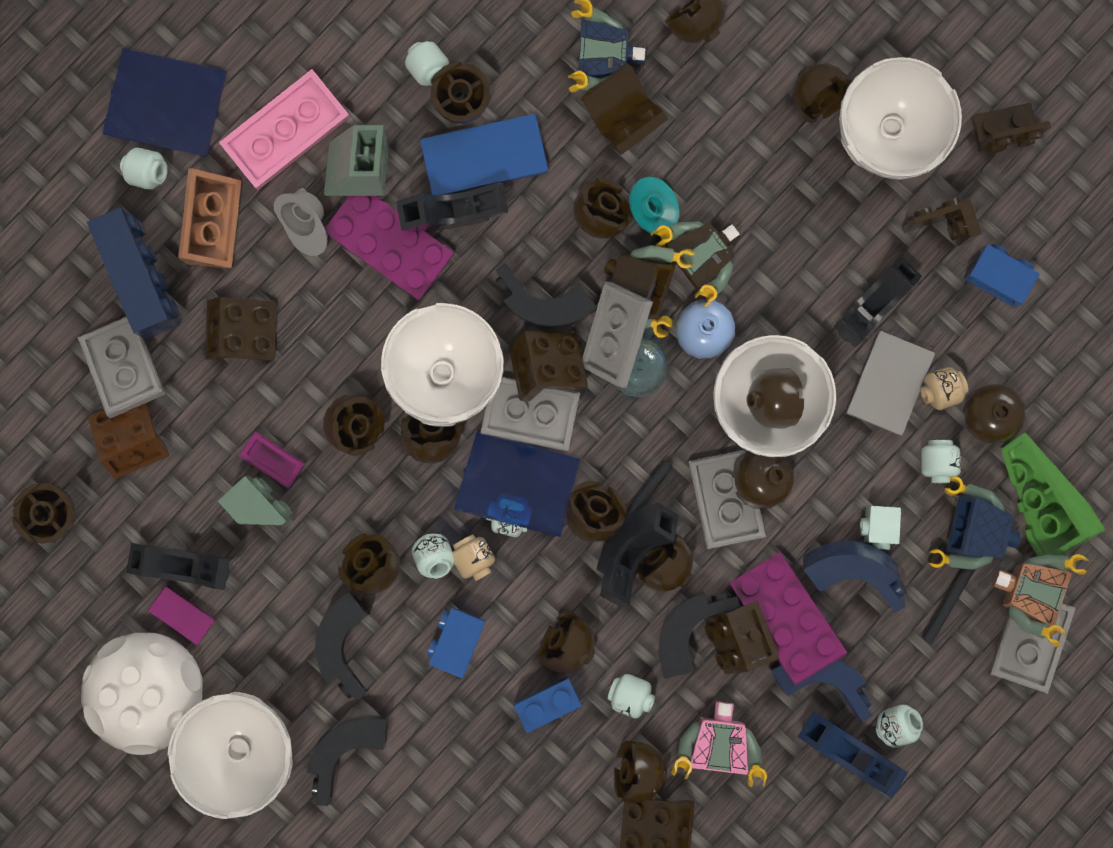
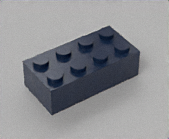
M118 208L87 221L133 333L144 339H150L180 326L177 320L180 312L174 300L170 301L165 292V290L169 289L167 281L162 273L158 274L153 264L157 262V258L150 245L147 246L142 236L146 235L140 219H135L132 213L128 214L122 208Z

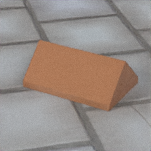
M193 168L188 169L178 257L184 263L232 268L241 180Z

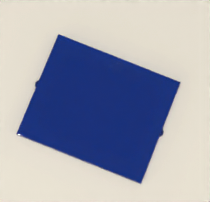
M123 48L114 86L111 89L112 95L102 134L207 157L216 117L219 115L218 109L227 72Z
M476 432L467 466L463 469L464 477L454 510L561 537L566 518V502L573 490L580 459Z

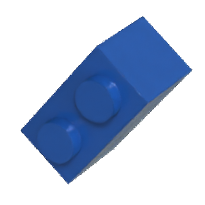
M987 244L980 249L964 280L1014 308L1023 305L1040 273L1033 270L1034 266L1023 259L1015 260L1008 256V251L996 244L991 246Z
M455 607L451 608L450 613L444 611L438 628L442 629L438 641L432 640L426 655L431 658L429 665L463 678L486 620Z
M568 676L514 702V708L526 733L582 706Z

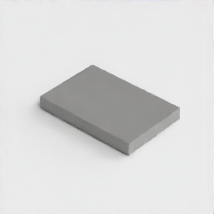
M605 282L582 358L584 369L618 387L627 388L653 302L615 283Z
M127 317L78 337L104 410L109 418H113L165 395L144 338L133 333Z
M878 331L845 414L902 436L935 353L883 331Z
M502 377L497 392L486 405L481 434L568 451L580 393L565 389H543L531 401H520L515 379Z
M748 450L688 461L706 549L766 537L760 509H754L745 505L735 493L738 491L735 486V478H732V472L735 463L743 454L748 453Z
M1065 604L1061 605L1055 625L1061 626L1066 636L1061 633H1055L1052 636V639L1061 643L1059 647L1052 646L1047 637L1042 639L1022 631L1011 618L1008 611L988 674L1048 694L1076 608Z

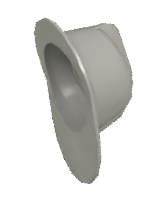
M304 188L298 189L293 194L285 193L276 197L274 212L293 245L299 251L309 256H318L323 253L327 247V234L321 222L324 216L321 202Z

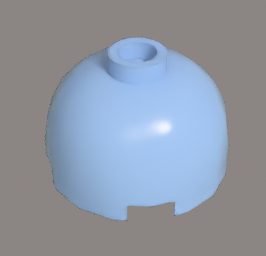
M701 299L690 303L681 311L676 322V335L679 345L687 354L698 359L713 358L721 355L730 347L735 336V322L731 312L719 302L713 301L706 308L704 305L707 303V300Z

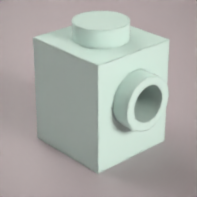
M866 506L865 518L860 520V536H864V542H871L872 546L878 549L890 550L891 544H899L901 508Z

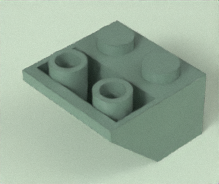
M353 125L329 142L324 189L325 196H384L389 148L384 125Z
M244 476L218 500L221 506L238 524L291 525L295 522L290 517L293 511L284 501L275 500L270 495L273 490L262 478Z

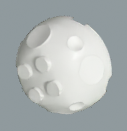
M898 57L885 59L874 63L856 76L847 88L841 102L839 117L841 142L851 159L868 172L889 179L913 178L931 171L949 155L956 144L961 129V106L955 89L953 90L942 77V73L933 66L912 58Z
M436 303L433 306L411 311L392 328L383 347L381 372L387 391L394 402L407 414L427 425L453 426L479 413L493 399L500 386L503 374V352L495 332L478 314L459 305Z
M780 335L755 338L735 348L723 361L716 377L713 392L715 411L727 435L743 449L767 457L794 455L814 444L829 426L836 404L835 382L824 359L806 343L795 338ZM790 368L798 375L803 387L798 389L799 399L804 398V409L797 425L784 429L765 427L757 422L750 412L746 402L750 385L754 378L765 370Z
M132 633L111 640L98 651L90 665L86 668L83 676L81 703L88 726L103 741L129 754H152L169 747L172 733L180 719L187 711L202 701L203 679L200 669L193 656L185 647L161 634Z
M240 692L212 696L192 707L176 725L168 747L170 777L180 796L199 812L221 819L248 816L263 809L276 798L286 785L293 766L291 739L284 722L260 698Z

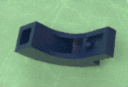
M838 541L822 545L803 556V570L820 592L842 580L860 579L872 584L895 613L906 607L904 595L907 592L899 579L898 564L888 554L872 545L856 541Z
M838 660L797 686H794L779 662L768 668L784 694L788 697L808 684L825 682L834 685L840 691L858 720L863 722L873 716L868 709L872 706L868 697L862 690L860 692L856 690L866 684V682L856 670L843 661Z
M814 711L798 735L799 739L845 767L890 798H893L908 774L907 771Z

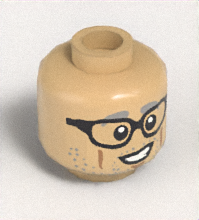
M945 367L928 373L924 378V386L920 388V392L926 404L930 403L935 409L943 410L960 404L964 400L965 394L968 392V384L961 371H956L952 367Z
M474 534L453 545L455 549L453 551L454 564L462 578L473 576L475 581L491 573L489 567L494 564L495 556L484 538H475Z

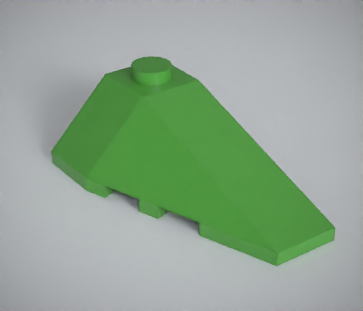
M1026 433L1020 435L1001 449L1011 484L1016 486L1020 500L1017 503L1019 512H1023L1028 527L1025 530L1027 539L1037 556L1046 554L1063 556L1106 530L1090 504Z

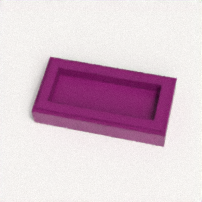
M256 431L239 454V457L288 489L291 488L306 465Z
M169 586L164 587L148 610L196 645L201 643L216 621L212 616Z

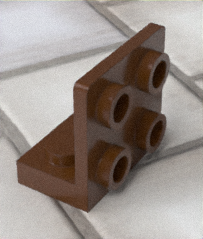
M147 403L113 418H109L104 409L88 417L99 461L114 480L169 456L167 446L154 429Z

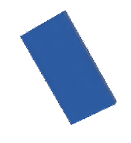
M536 114L420 139L432 195L455 194L494 183H505L548 173Z

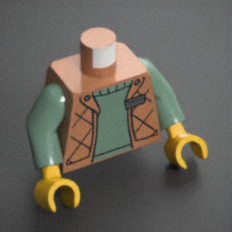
M1046 554L1028 558L1023 564L1016 565L1012 574L998 569L994 575L992 586L1007 591L1003 605L1009 608V615L1022 631L1042 639L1047 637L1052 646L1059 647L1061 643L1052 639V636L1055 633H1061L1066 636L1063 628L1055 624L1072 575L1068 570L1070 568L1075 573L1084 575L1087 571L1076 569V563L1079 560L1089 561L1086 557L1080 554H1076L1071 558L1068 556Z

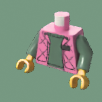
M716 701L714 718L701 717L699 722L693 723L679 740L677 760L671 770L673 776H675L678 767L685 770L686 775L684 779L688 778L692 768L747 775L749 770L748 786H753V777L761 778L763 781L762 786L766 785L767 774L762 769L760 747L753 732L745 728L743 722L732 721L733 703Z

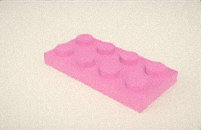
M311 69L219 143L258 191L349 119L350 116L313 69Z

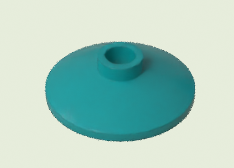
M644 177L633 185L629 195L630 209L633 217L644 230L651 233L661 225L670 226L678 222L679 204L677 198L664 181L655 177Z

